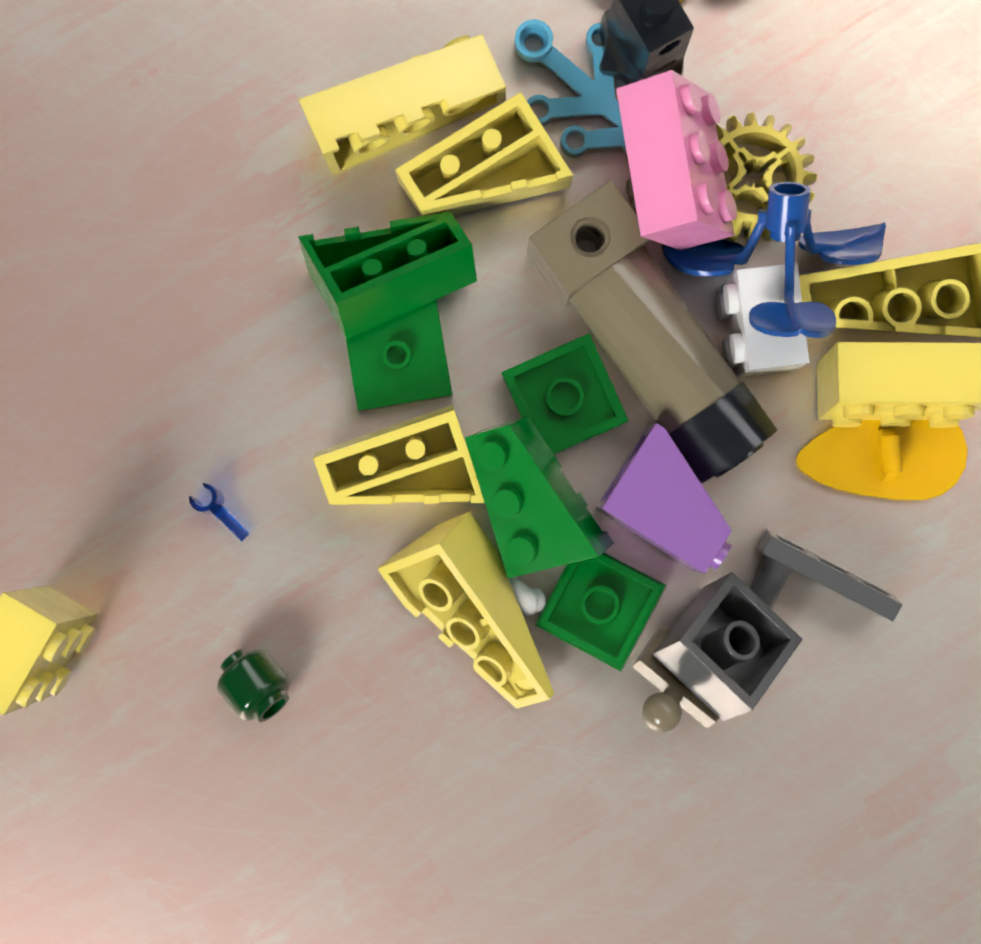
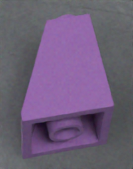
M657 423L646 428L595 509L690 570L704 574L709 567L716 570L731 549L732 545L726 542L732 530L666 429Z

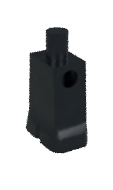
M614 0L610 9L602 15L599 26V35L603 47V56L599 65L600 72L603 75L618 78L625 85L670 70L683 76V60L694 27L678 0Z

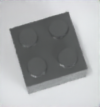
M730 572L703 587L652 655L722 721H726L753 711L803 639L733 572Z

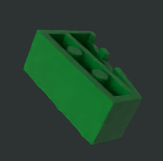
M451 211L389 221L390 228L360 233L358 226L344 229L343 236L315 240L313 234L298 236L308 273L346 340L477 282L472 243Z
M528 416L488 427L465 437L508 579L599 557L614 544L607 531L603 532L586 508L588 504L581 493L577 494L560 470L562 465Z

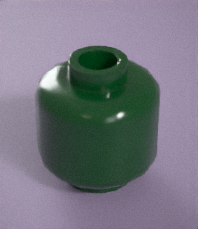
M240 649L228 656L222 663L221 669L223 673L218 680L217 690L242 720L250 721L257 719L259 722H264L277 714L288 702L289 696L287 691L290 686V679L264 649H255L247 653Z

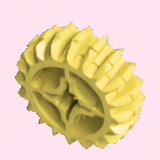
M752 112L747 114L744 127L739 119L733 115L726 121V130L716 124L718 141L723 144L728 157V172L731 182L726 186L727 190L731 192L735 202L745 200L752 203L757 210L761 208L767 210L769 186L773 184L772 174L780 166H783L787 182L801 183L806 186L814 184L817 181V174L804 170V168L811 165L815 159L813 154L800 155L798 152L806 143L805 137H799L793 142L787 138L792 130L791 124L786 123L780 131L773 129L775 117L768 115L762 126L758 125L756 114ZM737 145H757L771 153L764 157H757L750 154L745 147L739 148ZM764 168H767L755 186L753 182L750 187L744 184L735 190L746 174V170L749 176L752 171L757 174ZM810 190L809 203L815 197V193ZM737 211L736 219L732 220L735 236L727 237V240L734 242L742 230L744 231L747 243L758 221V215ZM765 226L761 234L766 242L773 241L770 238V231Z

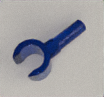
M203 483L202 485L212 493V500L209 505L203 507L202 503L195 497L189 496V503L192 508L204 514L213 515L242 542L250 533L228 512L229 510L224 506V495L221 490L210 484Z

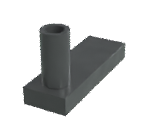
M768 529L765 530L757 545L761 553L767 557L749 588L770 608L774 605L792 570L892 622L903 605L893 594Z

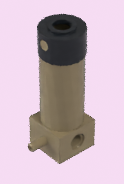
M609 180L532 234L528 240L527 256L564 308L570 304L574 306L657 424L666 429L702 484L714 476L716 478L722 476L752 456L764 446L763 442L777 431V428L744 381L741 382L647 251L646 246L650 239L640 235L635 201L629 204L614 182ZM582 239L590 240L596 244L598 251H582L576 242Z

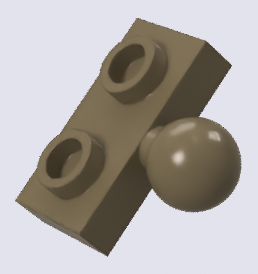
M662 626L654 633L632 665L637 672L662 691L646 699L642 708L643 719L652 730L667 732L674 729L680 722L682 707L702 725L709 728L717 722L719 717L652 655L670 632Z

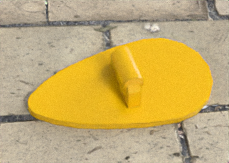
M862 420L861 426L832 427L813 438L798 451L795 463L800 472L815 482L835 490L890 500H927L943 495L957 484L966 468L968 448L963 431L959 426L933 428L929 427V420H911L910 426L887 428L881 426V420Z

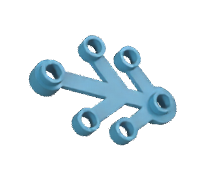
M536 19L527 20L518 27L515 33V50L518 56L529 63H542L579 95L576 97L550 99L544 95L530 97L527 100L530 107L535 104H542L547 108V115L538 118L541 125H547L551 119L603 115L616 127L586 131L581 126H570L564 130L561 136L560 146L563 153L569 157L577 158L585 154L587 150L621 147L627 154L619 103L615 99L614 77L603 75L600 72L599 65L603 56V47L595 45L591 38L594 34L599 33L600 23L592 25L586 36V47L592 54L593 80L552 46L553 33L545 22ZM536 38L541 41L542 47L540 50L533 52L529 51L524 44L528 39ZM572 134L579 135L583 139L584 144L578 149H572L566 143L567 137Z

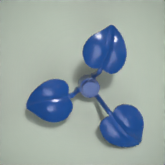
M778 182L769 186L767 210L760 209L758 211V221L745 247L728 240H716L683 250H678L664 244L661 245L665 258L677 270L694 276H723L731 274L734 271V265H745L748 263L766 226V229L770 231L771 239L785 242V303L764 302L755 305L749 312V323L755 330L771 336L796 337L802 334L809 338H825L835 331V313L823 303H795L794 301L795 242L799 240L798 246L802 250L807 251L809 254H819L822 260L829 263L843 265L868 264L875 262L882 255L886 224L883 222L860 228L813 233L810 223L811 210L809 209L810 188L796 182Z

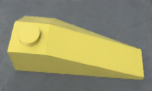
M470 511L436 525L377 568L404 607L416 618L422 612L443 631L438 636L440 640L449 648L454 643L457 644L474 659V670L516 709L552 698L554 695L553 688L498 552Z

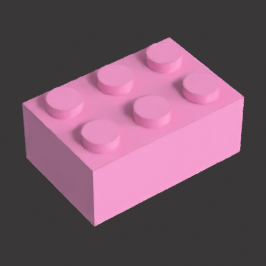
M673 70L616 88L641 237L683 250L735 236L732 220H735L737 217V208L734 197L727 190L724 172L728 170L729 163L723 144L718 141L716 124L720 122V110L715 97Z

